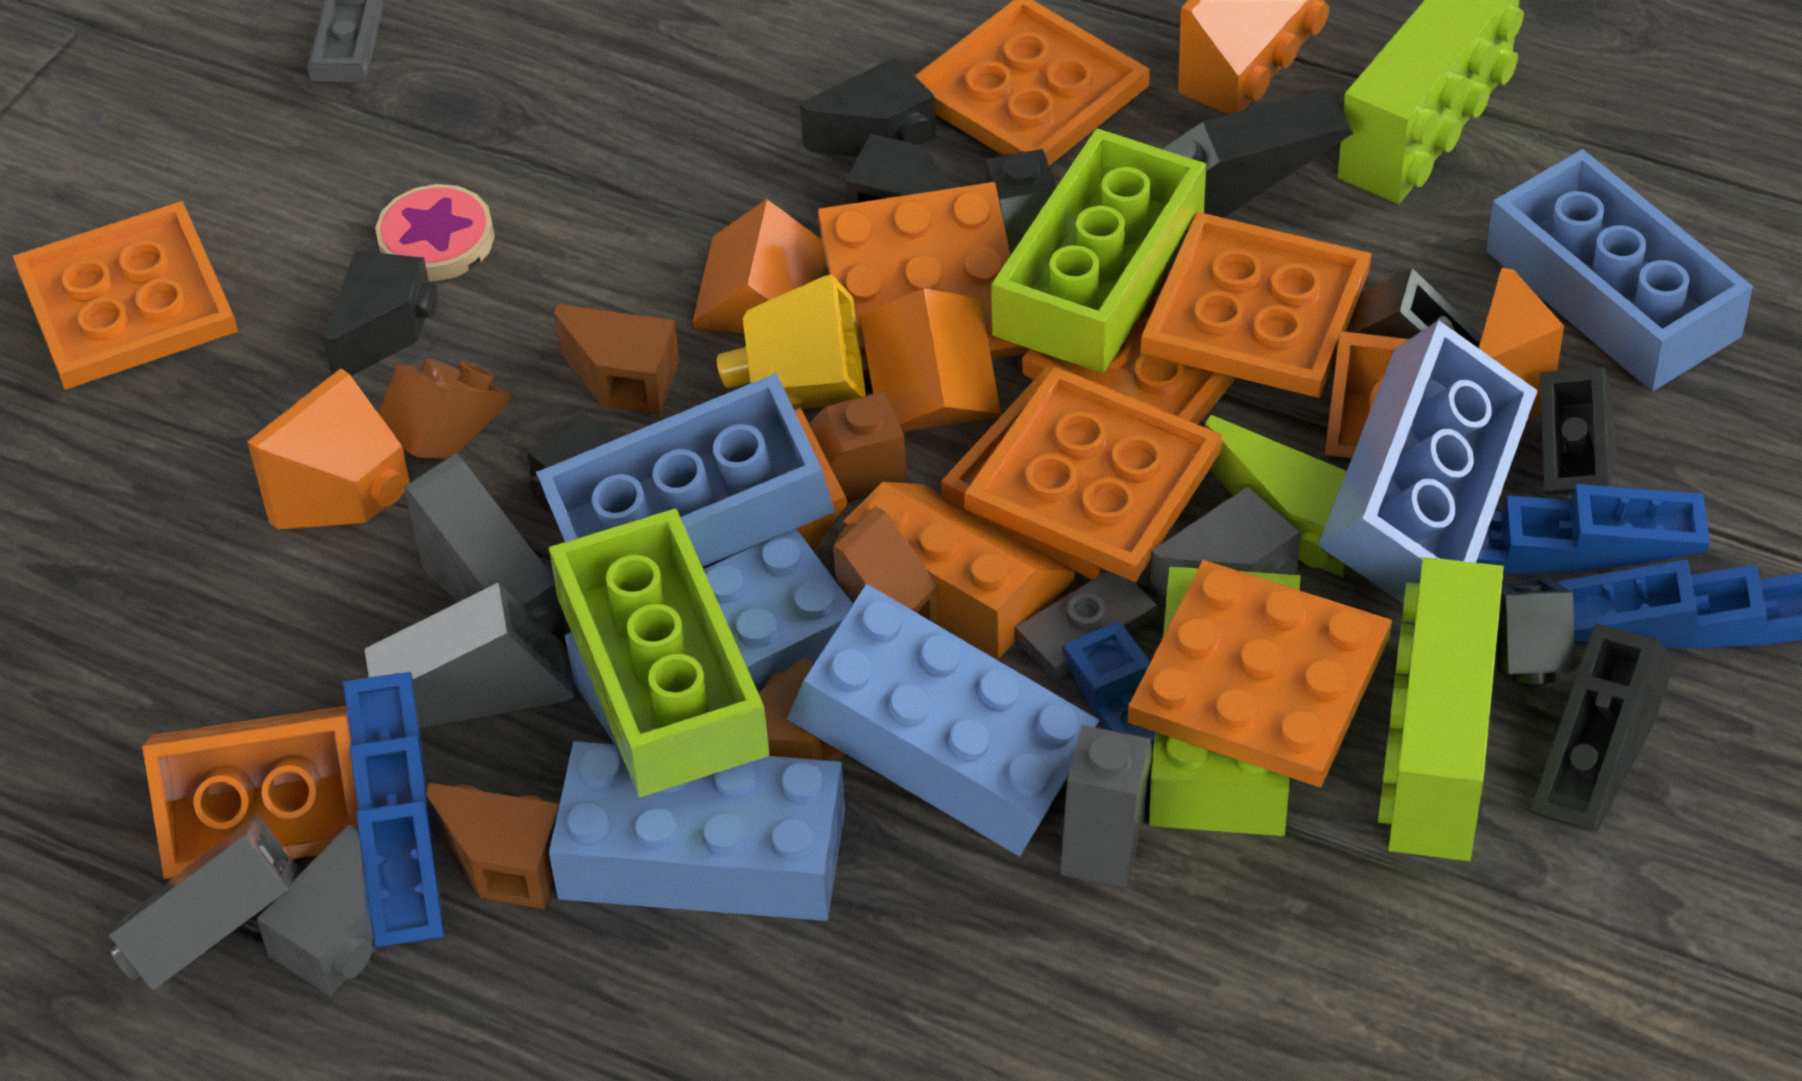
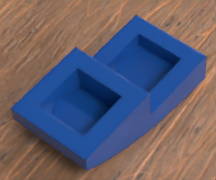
M1120 621L1064 644L1062 654L1067 660V665L1095 718L1099 720L1104 730L1150 738L1153 752L1155 732L1128 723V706L1150 661Z

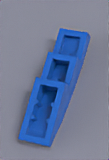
M1576 484L1571 500L1507 495L1502 512L1494 511L1476 563L1504 566L1503 575L1563 573L1640 565L1707 552L1710 540L1704 494Z
M1686 559L1557 581V583L1573 592L1574 641L1589 642L1595 623L1660 640L1665 648L1767 645L1802 640V573L1760 580L1758 566L1754 564L1691 575L1689 562Z
M409 671L343 681L352 743L350 745V753L358 804L356 814L375 948L444 937L437 864L431 815L425 794L427 782L412 673Z

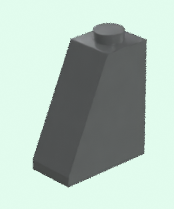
M454 454L404 486L422 569L457 603L499 582L551 633L555 628L564 623L562 608L557 598L554 577L463 459Z
M499 582L365 648L368 670L367 678L409 671L412 673L419 728L562 703L575 697L566 646Z
M1082 725L1067 782L1060 875L1127 889L1151 790L1153 758L1150 738Z
M256 813L121 919L109 935L116 944L110 949L111 954L121 970L132 981L136 982L143 978L153 991L288 891L298 865L259 814Z

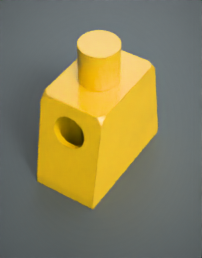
M832 274L823 276L747 310L743 317L746 347L720 353L717 356L718 372L723 385L727 389L751 384L777 373L794 410L799 408H823L866 396L853 296Z

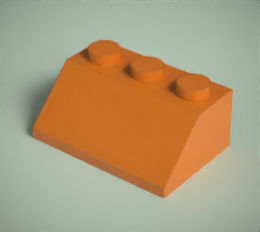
M1188 0L1181 7L1178 93L1227 115L1243 111L1252 100L1258 101L1262 98L1269 86L1270 80L1282 67L1288 68L1293 63L1300 46L1311 34L1315 36L1322 30L1328 18L1329 5L1325 3V0Z
M882 482L843 520L844 529L851 523H858L875 506L885 511L938 585V624L998 660L1016 642L1015 626L1049 607L1075 579V570L941 497L939 492L925 484Z
M334 707L152 735L142 748L164 879L176 877L256 813L259 814L293 859L319 855L348 824L359 830L356 814L358 804L350 753V745L352 743L347 707Z

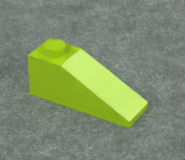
M1211 415L1205 423V428L1222 434L1223 439L1221 453L1209 471L1232 496L1249 487L1300 531L1298 559L1313 568H1321L1343 578L1350 567L1322 549L1318 544L1347 471Z

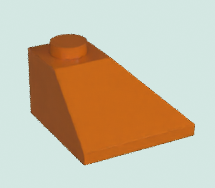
M341 368L247 441L269 524L278 530L367 523L385 507L397 502L403 492H405L404 486L410 483L402 445L350 374Z

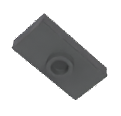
M382 0L323 1L307 65L310 81L366 82L383 10Z
M1107 571L1015 626V641L1054 681H1057L1071 672L1067 665V660L1062 654L1064 644L1118 621L1132 635L1157 619V604L1135 582Z

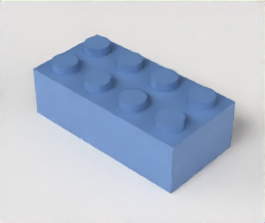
M1584 149L1493 200L1486 252L1505 268L1515 270L1533 292L1651 392L1742 337L1753 286Z
M1439 320L1394 349L1318 546L1403 604L1406 582L1420 583L1423 557L1476 563L1538 390Z
M777 373L536 472L565 542L676 508L702 567L835 512L821 466Z
M796 528L703 569L758 693L774 674L787 671L804 656L815 664L853 605ZM572 632L565 635L573 683L614 744L617 745Z
M868 584L865 585L804 679L787 717V720L1019 857L1070 772L1082 725L1095 728L1099 722L1092 715Z
M573 742L549 850L558 900L828 921L845 814L842 762L767 756L639 798L618 745Z

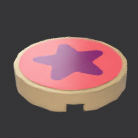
M443 184L413 188L394 198L381 211L375 227L380 253L424 257L430 282L456 278L468 272V264L474 262L478 257H480L481 262L490 253L495 237L487 204L476 193L460 186Z

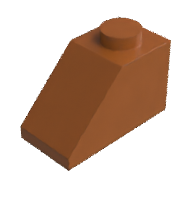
M885 391L825 406L809 422L847 500L871 494L882 482L907 483L904 434Z

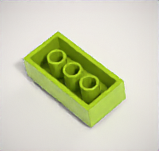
M1424 0L1345 92L1343 111L1354 134L1341 141L1338 179L1398 205L1414 186H1423L1432 171L1434 161L1443 151L1448 153L1455 147L1462 127L1471 117L1478 118L1484 111L1490 93L1499 83L1505 85L1511 78L1518 61V54L1513 51L1514 38L1521 27L1524 17V11L1519 8L1520 0Z
M1096 128L991 284L992 336L1104 374L1175 262L1196 212L1204 213L1206 163Z
M676 508L549 547L557 598L639 798L770 756L763 702Z
M1423 557L1420 583L1406 582L1402 622L1414 623V625L1401 623L1396 674L1399 675H1395L1378 817V823L1391 824L1388 851L1471 862L1484 779L1504 566Z
M1169 566L1163 637L1198 568ZM1240 571L1300 590L1301 575ZM1155 732L1149 826L1285 836L1290 777Z

